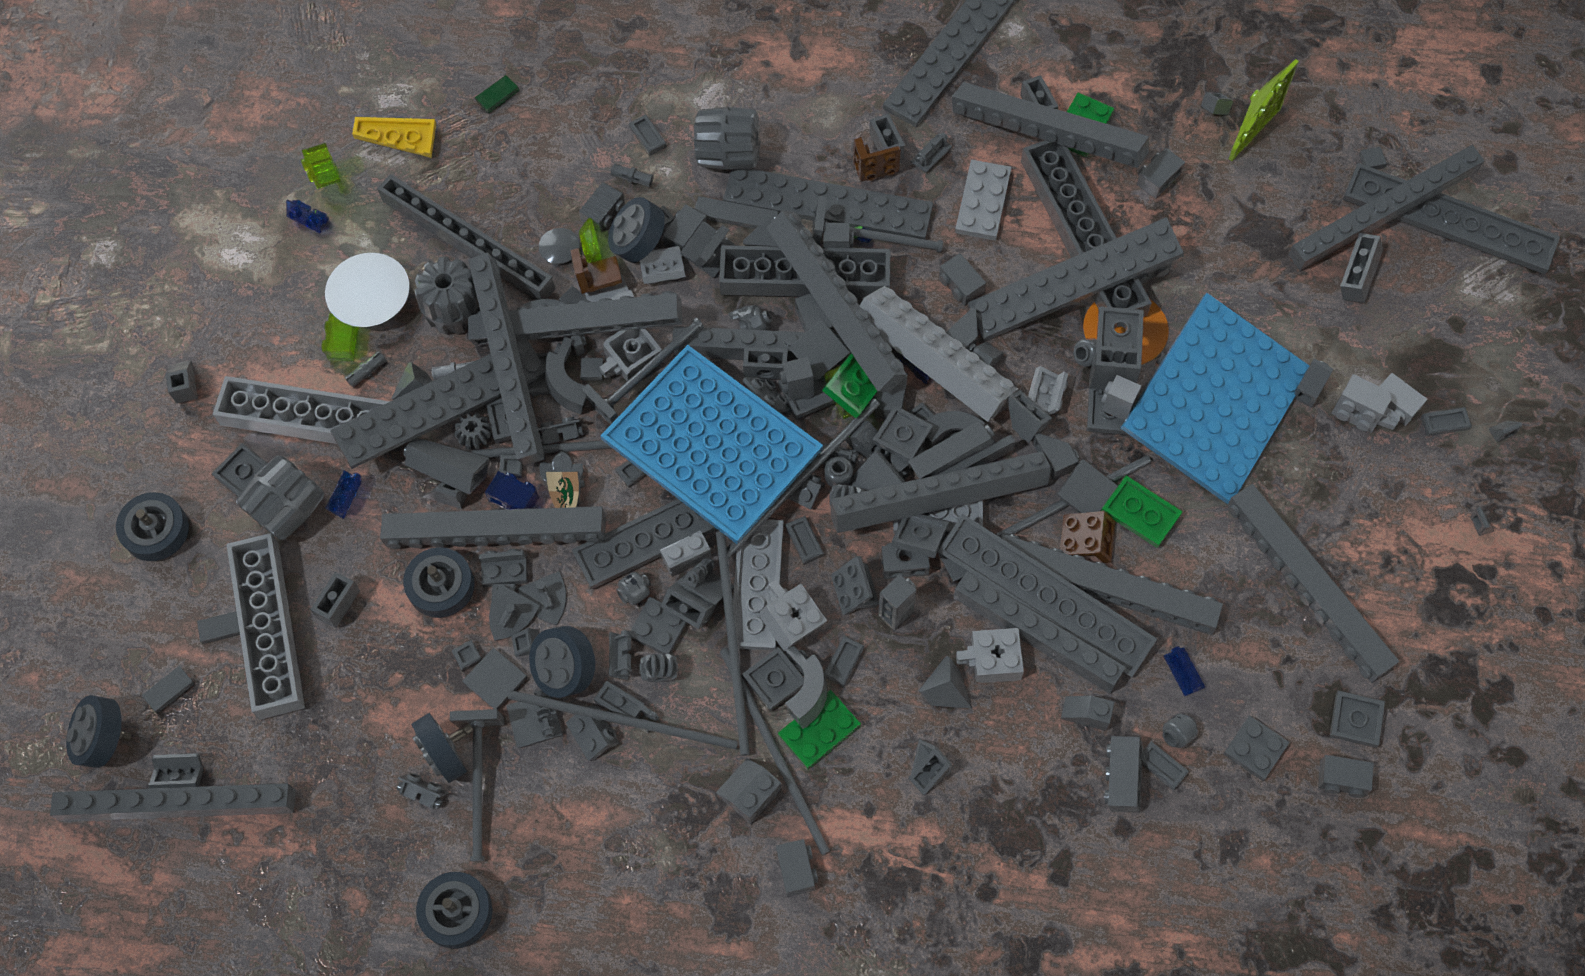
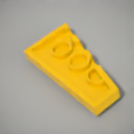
M355 117L352 135L354 139L432 158L436 121L435 119Z

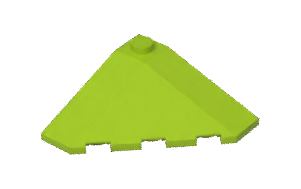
M1297 59L1273 77L1260 90H1255L1250 97L1251 103L1230 153V161H1233L1281 110L1299 63Z

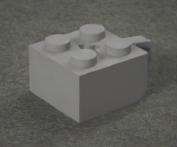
M645 328L619 331L609 337L603 344L608 358L606 359L607 362L600 366V372L605 378L615 373L617 375L621 374L628 381L662 349Z
M1355 374L1350 378L1331 413L1338 419L1352 423L1358 429L1372 433L1376 425L1393 430L1401 417L1388 408L1392 399L1389 391Z
M775 580L765 587L770 596V604L760 611V616L783 651L809 636L827 622L802 584L788 591L786 588L783 589Z
M1018 628L972 631V646H968L967 650L956 652L957 664H969V668H974L976 682L989 683L1022 679L1024 670ZM994 653H997L1000 656V658H996V655Z

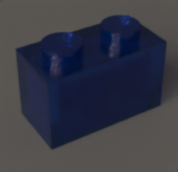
M498 471L485 491L489 502L506 510L533 509L539 499L536 487L526 481L522 483L513 474L508 472L504 474Z

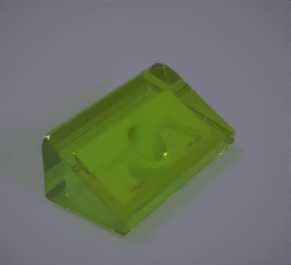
M587 218L579 230V236L587 263L602 260L593 221L591 218Z

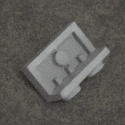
M679 246L653 250L648 256L640 260L644 284H655L660 281L677 280L685 277Z
M1042 366L1037 367L1028 397L1048 415L1058 412L1063 403L1061 400L1063 392L1068 385V373L1062 372L1058 375Z

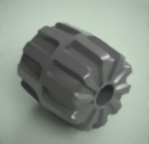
M733 107L699 110L694 124V150L698 166L716 169L756 167L760 157L759 149L761 144L759 140V116L756 110Z
M447 256L439 257L436 263L428 261L424 264L425 270L423 273H417L415 278L417 287L415 295L420 311L430 326H436L440 333L446 335L448 333L463 334L468 329V317L480 311L471 270L460 259L450 261Z
M277 455L251 479L238 496L236 502L238 506L276 538L285 540L308 519L323 499L324 491L292 462L281 455Z

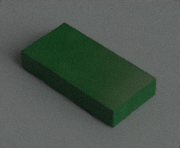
M505 75L477 95L475 100L489 114L519 92V87Z

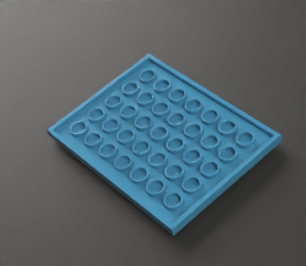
M1206 293L1120 429L1228 504L1231 497L1239 492L1296 396L1294 393L1309 365Z
M689 345L668 364L601 435L602 441L736 544L743 539L823 450L821 443Z

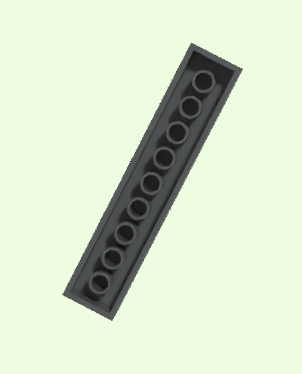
M1045 140L1023 148L1021 164L1071 258L1117 239L1066 146ZM1138 277L1092 295L1098 309L1099 306L1144 310L1143 317L1148 315L1152 304Z

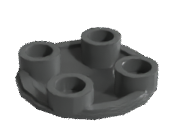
M554 228L547 231L539 242V252L542 258L552 263L555 267H559L572 260L570 250L579 248L580 251V241L577 235L566 228Z

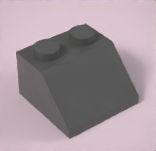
M747 758L720 787L716 794L747 822L752 824L782 790V784L764 767Z

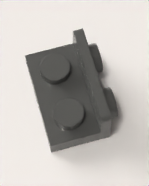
M509 549L507 552L499 553L497 551H487L485 554L479 555L483 587H492L493 584L528 583L527 557L523 550Z

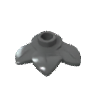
M562 451L554 457L552 464L545 462L540 464V474L546 482V472H579L581 478L583 475V464H572L570 456Z

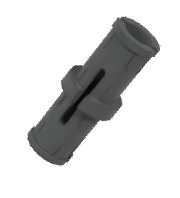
M614 163L611 169V176L625 179L628 183L632 184L634 182L649 188L652 185L654 175L638 171L635 167L628 168Z
M377 351L368 360L359 363V367L347 375L345 380L354 388L367 376H372V372L387 360Z

